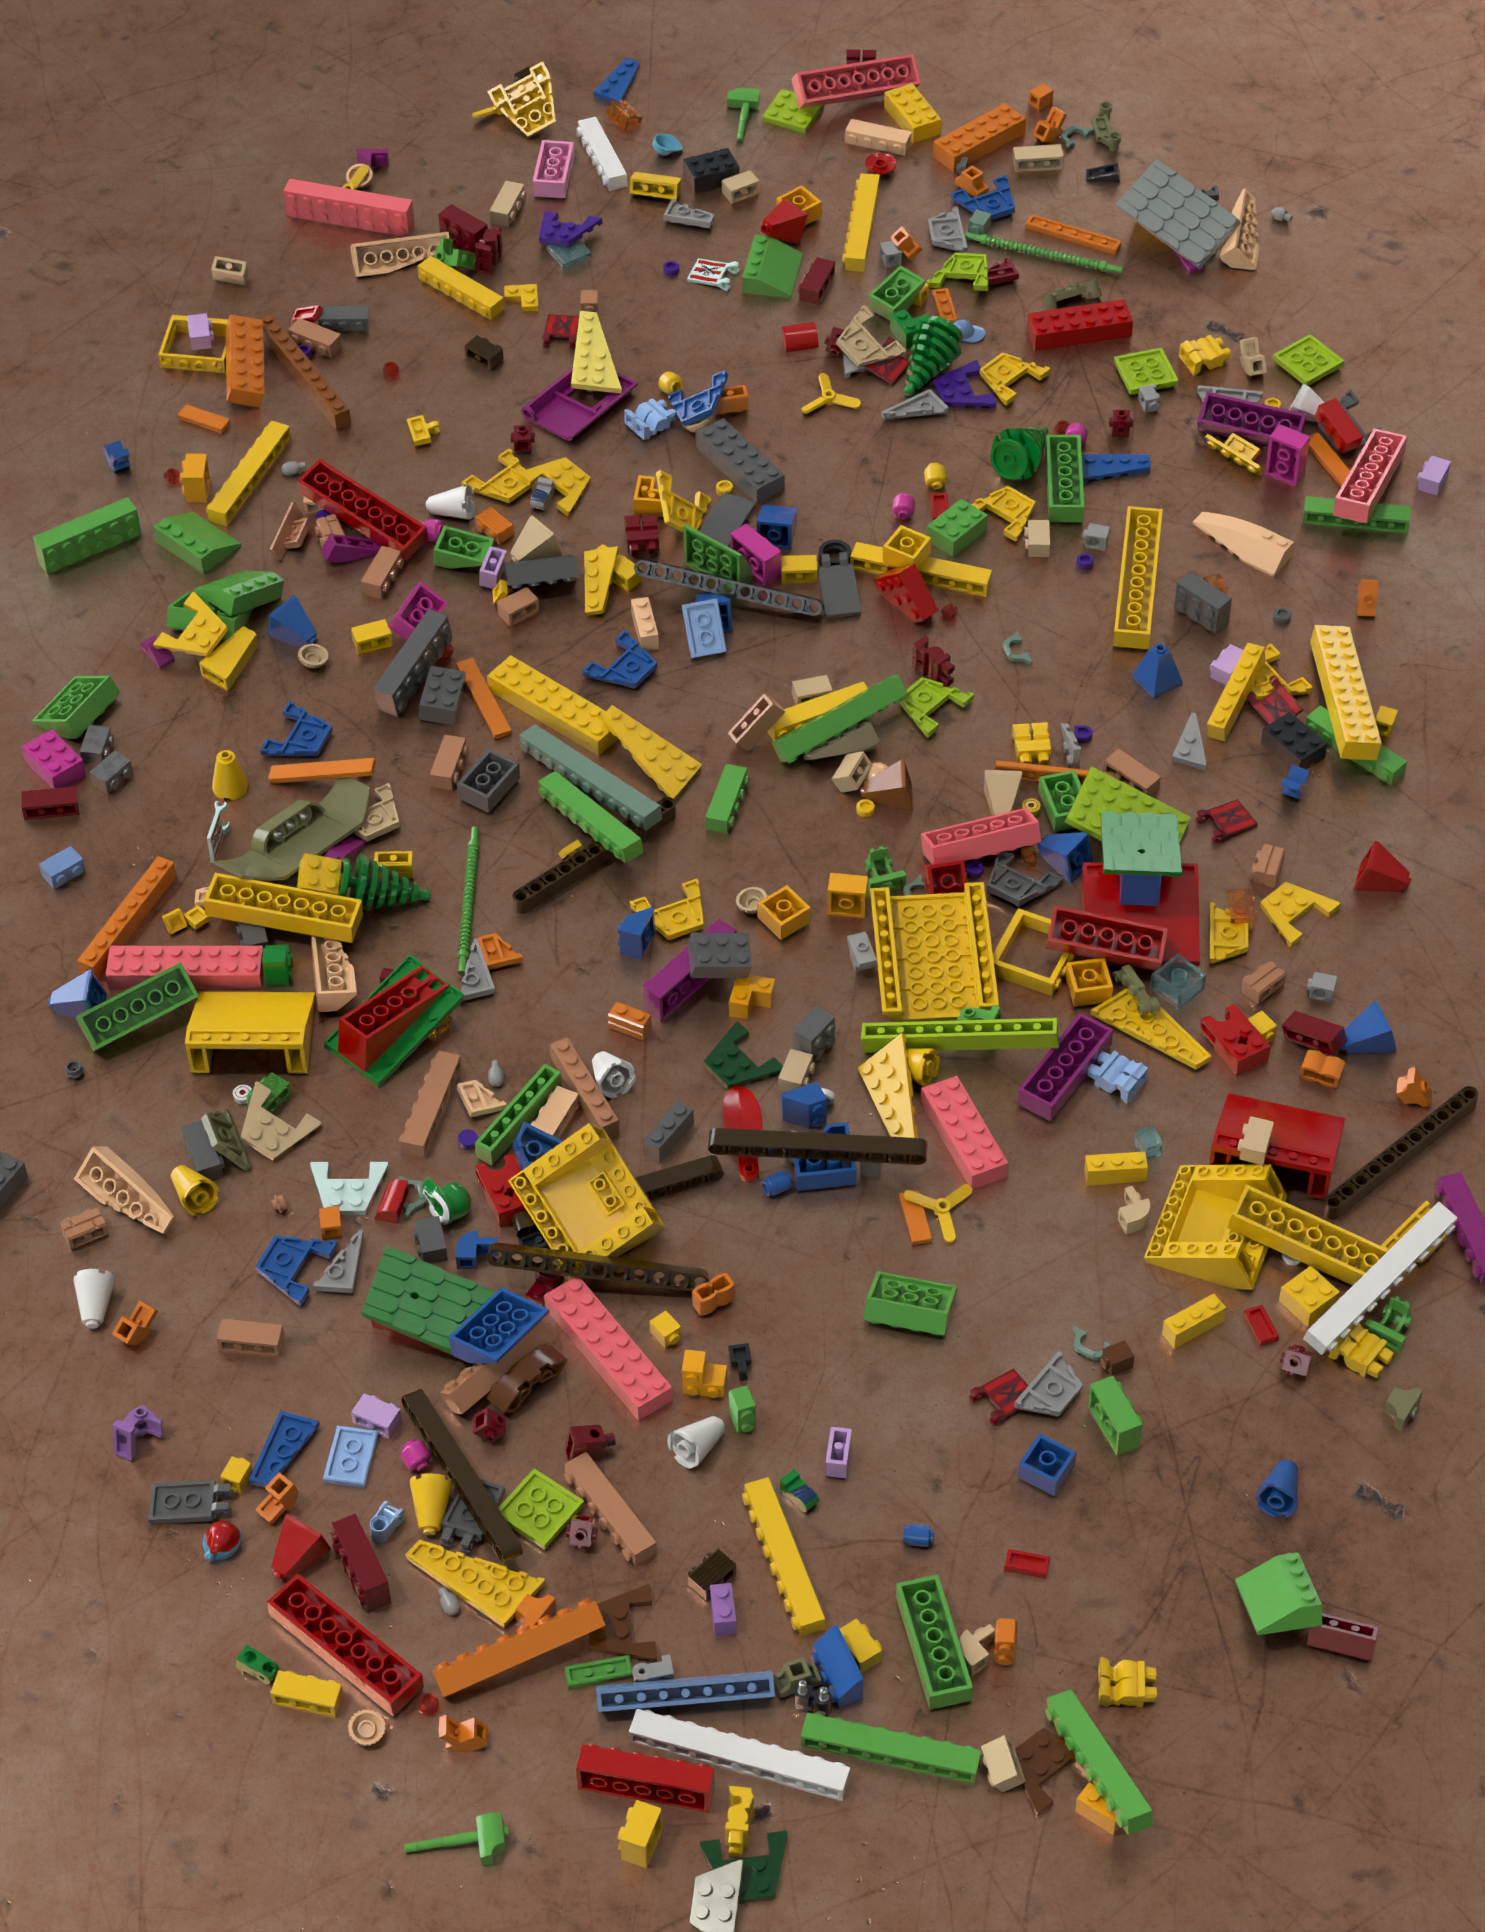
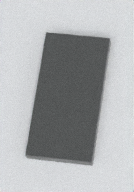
M724 492L699 532L730 548V533L746 523L756 507V502Z

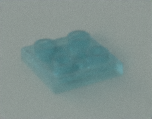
M578 240L569 247L547 245V251L563 268L570 267L575 263L592 257L591 251L581 240Z

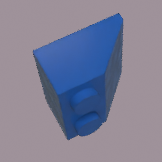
M650 907L627 915L623 923L619 924L617 934H619L618 946H620L621 955L639 960L643 959L655 934L654 908Z
M818 1082L781 1094L782 1121L807 1129L819 1127L827 1123V1098Z

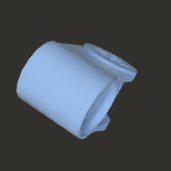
M388 1501L382 1503L370 1521L371 1538L375 1543H384L389 1539L395 1529L402 1523L405 1517V1509H398L390 1505Z

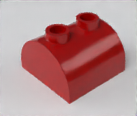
M964 859L925 865L924 877L927 894L964 892L965 883H967Z

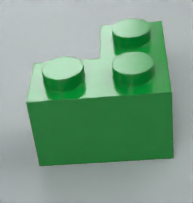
M905 309L890 314V330L905 349L912 347L916 325L926 324L930 316L925 314L913 319Z
M288 944L265 945V948H263L262 964L266 987L289 986L290 978H293V967L290 966L294 962L293 952L289 951Z

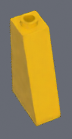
M244 626L241 627L199 663L201 676L229 691L258 647L256 633Z

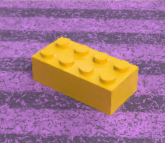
M913 83L884 92V108L902 130L912 132V143L941 134L942 119Z

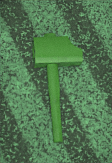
M738 87L727 93V107L742 108L736 139L738 143H742L745 135L744 131L749 109H759L760 89Z
M501 1813L483 1814L476 1817L477 1831L404 1844L405 1853L479 1842L482 1865H494L497 1857L507 1850L505 1837H509L508 1825L504 1826Z

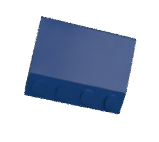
M501 1287L448 1337L452 1355L468 1363H498L549 1313V1309Z

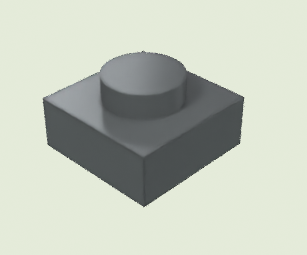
M962 156L960 163L957 162L956 172H959V176L961 172L968 168V157Z

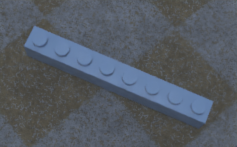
M772 1671L596 1686L598 1712L775 1697Z

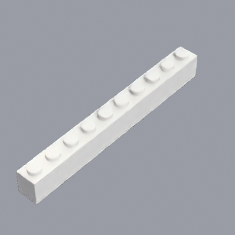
M1438 1202L1307 1330L1303 1339L1321 1355L1327 1350L1331 1352L1337 1346V1340L1340 1337L1344 1339L1351 1332L1350 1327L1353 1324L1357 1326L1364 1319L1365 1316L1363 1314L1366 1311L1372 1312L1378 1305L1377 1301L1380 1298L1382 1300L1385 1299L1391 1292L1390 1288L1393 1285L1397 1287L1404 1279L1403 1275L1406 1272L1410 1274L1416 1268V1262L1419 1259L1423 1261L1430 1253L1428 1250L1432 1246L1436 1248L1443 1240L1441 1237L1444 1234L1449 1235L1455 1229L1454 1223L1457 1217L1443 1204Z
M637 1709L629 1729L630 1743L843 1801L850 1780V1767L843 1763L825 1761L821 1757L807 1756L796 1750H785L778 1745L763 1744L756 1739L739 1737L735 1733H723L713 1727L705 1728L698 1726L691 1721L683 1722L669 1715L655 1714L651 1710Z

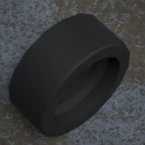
M828 540L819 547L818 561L821 567L822 554L833 552H847L848 564H850L852 551L846 542ZM830 559L831 566L840 565L839 559Z

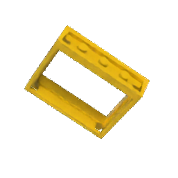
M172 315L158 354L160 367L226 373V345L221 358L170 354L177 332L189 333L187 316ZM208 318L212 322L213 329L209 331H213V335L226 336L228 320Z
M1018 908L993 953L995 977L1052 996L1055 989L1060 988L1062 976H1066L1067 963L1074 962L1076 955L1063 953L1050 978L1004 963L1003 961L1022 926L1046 934L1049 933L1051 919Z

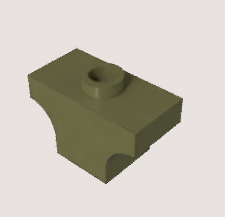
M1398 1387L1394 1388L1386 1401L1384 1413L1394 1419L1395 1429L1402 1432L1409 1419L1415 1418L1419 1410L1417 1406L1421 1401L1423 1390L1417 1387L1409 1391Z
M804 1657L783 1663V1669L773 1675L780 1698L794 1694L795 1687L801 1680L803 1682L806 1681L808 1685L813 1687L822 1685V1680L815 1663H806Z

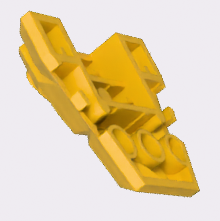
M543 61L529 68L530 75L512 85L503 88L502 84L487 91L495 107L510 119L528 138L556 123L551 77Z

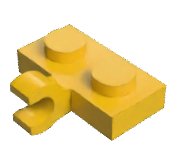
M423 415L407 419L415 446L430 443L431 437L429 433L433 435L440 434L438 421L426 424Z

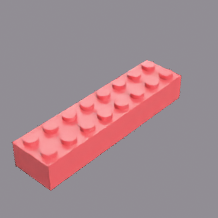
M914 54L798 72L791 79L799 109L882 96L886 91L913 83L916 88L921 84Z
M289 179L283 190L286 216L409 237L415 226L413 202L410 199L296 179Z
M1373 429L1335 497L1334 516L1355 520L1359 523L1368 522L1405 454L1407 436Z
M110 946L106 969L108 989L128 990L181 962L196 990H262L264 975L262 964L263 946Z
M574 1277L544 1295L545 1308L549 1309L551 1317L638 1421L673 1401L672 1386L580 1277Z

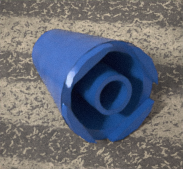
M1281 1460L1257 1490L1255 1500L1257 1499V1506L1265 1514L1276 1518L1279 1515H1285L1286 1518L1295 1513L1298 1506V1466L1293 1461Z

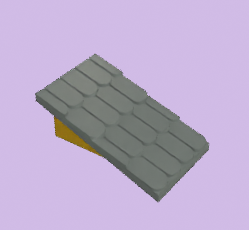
M1158 159L1148 167L1116 203L1117 209L1198 269L1202 268L1240 224V220L1235 215L1195 188L1193 184Z

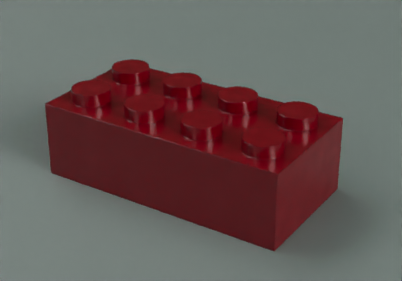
M356 1513L333 1522V1532H330L333 1541L332 1547L336 1556L340 1555V1564L344 1573L348 1572V1580L352 1590L356 1589V1597L360 1607L364 1606L367 1613L391 1604L388 1580Z

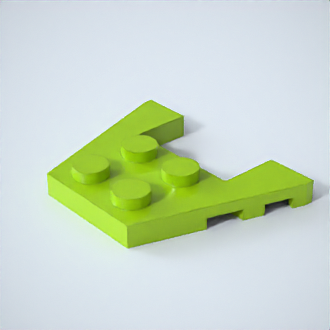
M954 253L943 264V268L940 271L937 270L934 273V277L928 279L926 283L929 284V288H941L946 278L975 280L973 283L974 290L988 291L986 254Z
M921 677L906 690L908 694L903 696V700L899 703L924 735L929 738L939 729V724L928 716L948 699L964 708L974 700V693L960 692L959 688L953 687L951 689L944 687L943 683Z

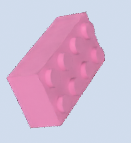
M542 140L533 177L534 196L566 198L575 158L574 142Z

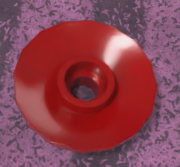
M874 153L865 160V168L874 174H887L896 167L895 158L887 153Z

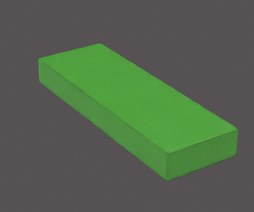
M629 1655L564 1667L568 1690L633 1678Z

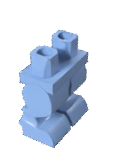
M652 398L648 402L641 403L635 413L626 409L624 411V423L643 440H649L652 435H656L657 431H663L671 427V421L676 419V411L673 408L666 411L667 404L664 400L656 402Z
M1102 1051L1097 1058V1063L1102 1066L1099 1067L1091 1064L1087 1073L1089 1077L1095 1080L1096 1087H1101L1108 1093L1119 1089L1121 1093L1120 1098L1128 1104L1147 1081L1148 1067L1143 1065V1063H1136L1134 1060L1130 1061L1127 1057L1119 1055L1116 1051H1113L1112 1054Z

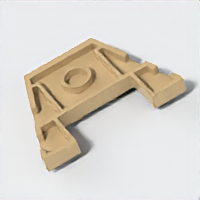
M865 305L854 316L851 323L838 338L836 344L857 367L904 355L906 349L897 340L883 348L865 329L863 325L873 319L874 316Z
M389 783L374 789L375 795L380 802L368 807L364 825L353 832V834L367 842L400 827Z
M256 1081L240 1140L274 1161L298 1141L318 1129L322 1122L306 1113L297 1128L290 1126L261 1107L272 1090Z

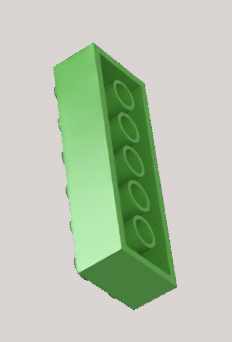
M1046 435L1045 457L1049 522H1083L1084 490L1081 435Z
M126 497L34 536L33 540L39 564L49 574L141 535L138 512L130 499Z
M180 962L77 1015L75 1018L92 1050L95 1051L194 1000L199 995Z
M939 1575L896 1583V1600L929 1710L972 1701L973 1686Z

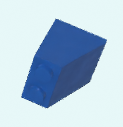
M763 505L757 518V533L779 549L792 550L797 525V508Z

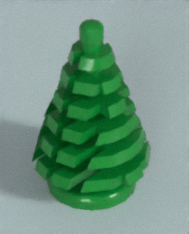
M931 316L926 324L916 325L910 351L911 356L908 361L910 365L906 372L908 374L905 379L907 386L903 390L906 396H912L915 390H919L931 377L936 376L962 354L958 344L961 342L963 334L952 322L939 316Z
M1042 426L1009 428L1000 431V440L995 435L990 453V461L994 470L1000 476L1007 479L1022 480L1023 477L1024 479L1032 477L1033 470L1036 473L1042 458L1048 429Z
M362 853L357 858L353 877L350 876L351 861L347 858L341 859L338 896L346 897L348 887H350L349 898L362 900L363 911L369 910L372 903L373 909L381 908L384 899L386 907H391L395 902L396 896L397 905L405 904L407 897H409V903H415L417 898L428 901L431 897L430 890L419 889V884L412 882L411 887H409V879L404 876L399 883L398 872L392 870L389 875V870L384 865H381L378 870V862L371 859L368 863L367 856Z

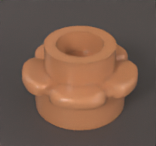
M282 1194L279 1196L274 1195L275 1199L271 1200L275 1212L279 1210L282 1214V1211L287 1210Z

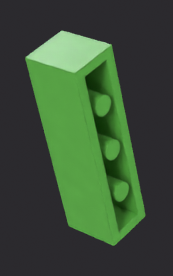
M725 764L705 817L707 830L727 834L729 828L733 827L734 814L739 811V801L743 800L745 786L748 787L750 776H747V768Z

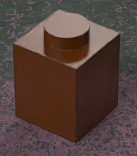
M1124 1340L1103 1348L1100 1362L1105 1370L1107 1369L1112 1376L1133 1368L1134 1354Z

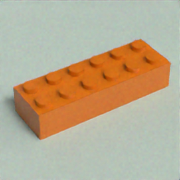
M1003 103L933 141V157L952 172H956L957 162L960 163L962 156L968 157V164L1025 134L1026 117L1007 103Z
M232 314L229 316L226 325L227 402L259 408L265 394L263 320Z

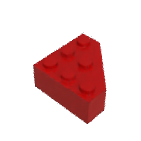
M915 564L888 570L873 579L875 587L881 596L914 623L923 621L939 611Z

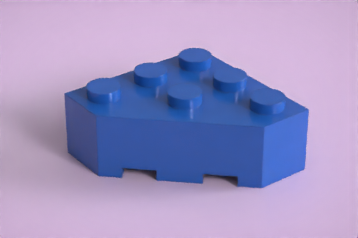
M524 1122L513 1143L521 1169L523 1170L563 1142V1140Z
M848 1122L828 1124L823 1129V1133L850 1134ZM811 1159L794 1160V1176L797 1191L857 1184L855 1162Z

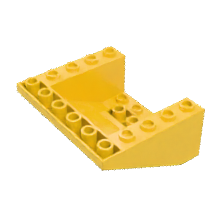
M199 992V997L187 1027L185 1039L190 1072L210 1073L213 1049H284L288 1073H308L316 1000L315 992Z
M591 1123L585 1125L508 1180L549 1247L554 1250L618 1257L666 1228L663 1220L604 1128ZM575 1262L573 1266L580 1268L583 1266V1264L581 1262ZM597 1264V1265H595L593 1268H594V1269H597L598 1267H600V1266H602V1265Z
M1271 1164L1180 1165L1144 1256L1146 1262L1228 1288L1253 1290L1268 1246L1227 1228L1246 1184L1284 1202L1286 1201L1287 1195Z

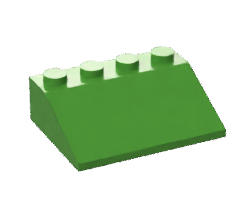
M755 235L742 276V293L791 299L803 253L769 236Z
M194 512L165 517L153 526L156 543L203 574L241 546L240 542Z
M686 524L683 526L684 564L697 571L749 583L753 582V569L742 554ZM731 583L725 584L726 587L733 590V585Z
M245 570L194 588V592L228 615L234 616L280 599L282 597L284 579L274 572Z
M192 592L185 593L168 606L167 627H172L176 631L185 630L196 616V612L184 606V602ZM198 595L227 626L228 631L222 637L225 641L241 627L245 626L253 609L230 616Z
M75 676L31 722L48 731L53 729L63 738L77 739L83 735L85 729L92 725L99 715L105 712L106 707L113 703L121 692L110 676Z
M877 1271L866 1298L864 1320L873 1324H887L894 1328H908L915 1332L924 1331L932 1335H945L957 1286Z
M1299 1553L1277 1555L1235 1579L1236 1586L1257 1635L1322 1626V1603Z

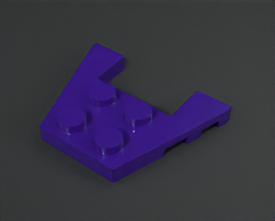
M544 211L539 233V243L569 247L583 238L585 232L590 233L594 230V226L602 225V218L588 216L584 223L579 225L573 222L558 221V212Z
M977 360L933 380L938 397L948 407L965 408V405H974L975 408H981V406H990V409L996 408V401L992 393L975 396L968 382V377L980 375L981 367Z

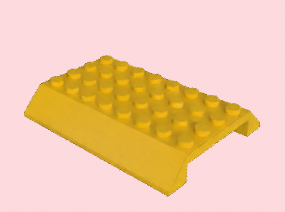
M984 882L965 883L964 892L926 895L890 896L889 887L870 888L883 1015L896 1022L957 1021V1017H960V1009L974 1007L990 1011L993 1005L999 1006Z

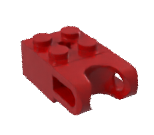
M1235 1004L1226 1007V1021H1216L1211 1016L1200 1019L1201 1031L1214 1046L1216 1053L1236 1076L1268 1061L1270 1053L1269 1043Z
M513 1153L503 1156L505 1159L504 1167L500 1170H490L485 1163L475 1166L478 1182L500 1228L512 1224L510 1220L512 1215L526 1210L508 1181L521 1172Z

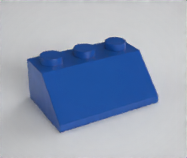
M835 1625L813 1644L811 1659L821 1671L819 1675L823 1685L827 1684L829 1688L828 1691L832 1695V1703L835 1702L838 1709H842L863 1701L864 1679L838 1625Z

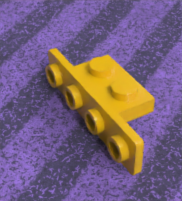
M1234 433L1230 435L1224 444L1209 434L1205 436L1208 446L1212 449H1219L1225 457H1232L1238 465H1245L1253 474L1258 473L1262 475L1264 473L1261 466L1253 462L1261 452L1253 444Z

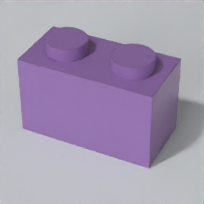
M732 1584L710 1585V1601L715 1636L736 1634Z

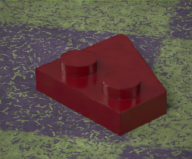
M1009 257L1004 258L1002 264L996 263L988 268V285H996L997 283L1011 282L1019 279V272Z

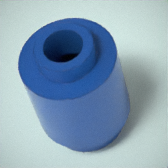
M782 1170L766 1177L762 1181V1187L767 1196H774L790 1189L793 1180L789 1172L786 1173Z
M904 1525L903 1543H908V1545L929 1547V1543L934 1542V1530H931L930 1525Z

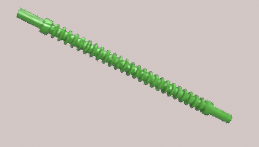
M970 232L965 234L967 239L980 241L981 244L985 245L988 243L989 246L992 244L993 247L997 245L998 248L1001 246L1002 249L1004 247L1007 250L1010 248L1011 251L1015 249V252L1019 250L1020 253L1024 251V254L1028 252L1029 255L1033 253V256L1037 254L1038 257L1041 255L1042 258L1044 256L1047 259L1050 257L1051 260L1055 258V261L1059 259L1060 262L1064 260V263L1068 261L1069 264L1072 262L1073 265L1077 263L1078 266L1081 264L1082 267L1085 265L1087 268L1090 266L1091 269L1095 267L1096 270L1100 269L1103 272L1106 270L1120 274L1123 272V267L1107 264L1106 261L1100 262L1099 260L1095 261V259L1082 258V256L1077 257V255L1073 256V254L1068 255V253L1064 254V252L1059 253V251L1055 252V250L1050 251V249L1046 250V248L1041 249V247L1037 248V246L1019 244V242L1015 243L1014 240L1010 242V240L1006 241L1005 238L1001 240V238L997 239L996 236L992 238V235L988 237L987 234L979 235Z
M476 826L472 827L471 840L468 842L464 898L462 903L463 910L460 924L461 931L457 955L459 960L458 974L462 976L465 975L466 963L469 959L470 935L473 921L477 861L480 845L478 842L479 828Z

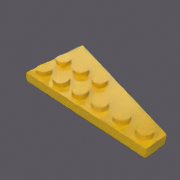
M613 705L610 706L601 718L603 724L614 736L619 738L622 746L630 751L632 758L648 777L658 784L659 790L664 791L668 797H672L674 800L702 767L700 762Z
M1128 988L1091 1010L1092 1016L1195 1070L1211 1061V1055L1162 1007H1160L1159 1012L1140 1015L1137 1010V1004L1139 1003L1135 997H1131Z
M901 1033L860 1065L858 1070L890 1137L918 1138V1130L914 1122L915 1107L912 1105L911 1072L908 1069L907 1063L909 1055L905 1047L907 1038L906 1035Z
M418 1540L405 1554L408 1561L503 1628L516 1616L515 1609L527 1594L534 1597L546 1584V1579L538 1577L537 1579L528 1576L525 1572L520 1571L518 1573L507 1569L506 1566L477 1557L473 1559L464 1556V1553L458 1551L454 1553L445 1550L442 1546L423 1540Z

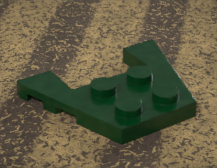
M738 1021L703 1061V1066L727 1090L731 1087L750 1084L752 1080L759 1078L762 1080L767 1079L769 1075L776 1073L780 1075L783 1065L775 1057L758 1067L736 1046V1044L749 1037V1031Z
M787 1830L767 1833L769 1855L722 1860L720 1839L699 1841L700 1850L705 1855L707 1863L712 1870L737 1860L744 1861L739 1904L775 1899L787 1842Z

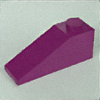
M329 534L322 548L327 561L339 563L374 556L380 550L378 543L371 539Z
M349 835L331 847L324 857L339 860L347 858L352 864L366 845V841Z

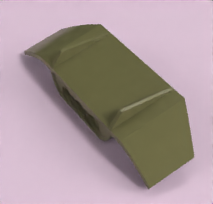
M350 777L338 778L330 792L320 803L297 800L256 829L249 852L235 859L214 861V864L244 879L286 880L299 871L300 860L305 853L320 856L364 825L371 788Z

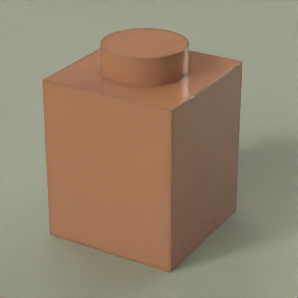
M581 290V311L597 312L598 315V290Z

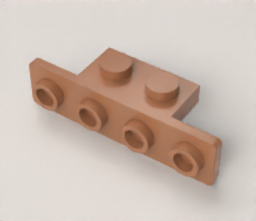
M295 502L290 504L270 547V551L277 561H282L287 549L298 548L303 544L312 523L309 518L301 519L303 513Z

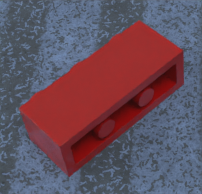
M1334 398L1320 404L1315 413L1316 419L1325 428V432L1327 435H1330L1335 446L1339 448L1342 454L1359 447L1363 435L1338 400Z

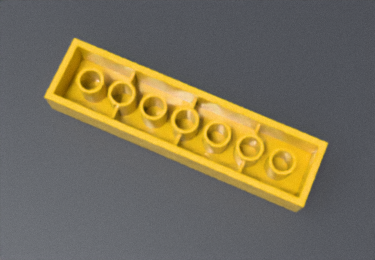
M511 655L487 675L488 687L493 694L597 756H600L619 739L601 721L602 716L606 712L605 710Z
M219 873L214 874L204 898L205 916L353 943L363 916L362 900Z
M1247 1184L1227 1228L1351 1285H1354L1389 1251L1387 1248Z

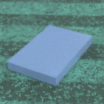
M711 599L682 605L691 658L727 652L718 600Z
M337 1426L323 1482L365 1488L379 1436L378 1431Z

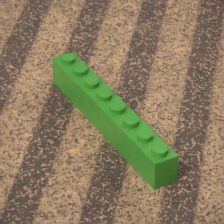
M891 675L771 743L780 762H794L798 759V755L802 753L805 755L813 751L812 747L816 745L822 746L828 742V738L832 736L836 738L842 735L844 729H852L858 726L857 722L862 719L866 721L873 717V713L877 711L880 713L888 709L887 705L901 702L903 700L902 697L908 693L899 675Z
M555 771L538 781V792L541 798L549 801L564 816L566 815L574 824L580 826L585 833L590 834L595 841L600 842L606 850H610L616 858H620L623 862L627 863L644 853L639 836Z
M1070 1689L1048 1697L1047 1708L1045 1709L1047 1718L1054 1722L1056 1731L1059 1736L1062 1735L1064 1737L1068 1750L1073 1751L1078 1765L1083 1766L1088 1780L1093 1781L1097 1794L1100 1797L1103 1796L1107 1809L1116 1816L1118 1826L1120 1828L1123 1827L1128 1835L1152 1827V1809L1073 1691Z
M820 1713L806 1714L801 1733V1747L970 1784L976 1783L981 1761V1750H977L972 1746L964 1747L955 1745L950 1741L941 1742L926 1736L918 1737L907 1732H894L885 1727L876 1728L862 1722L853 1723L843 1718L825 1717Z

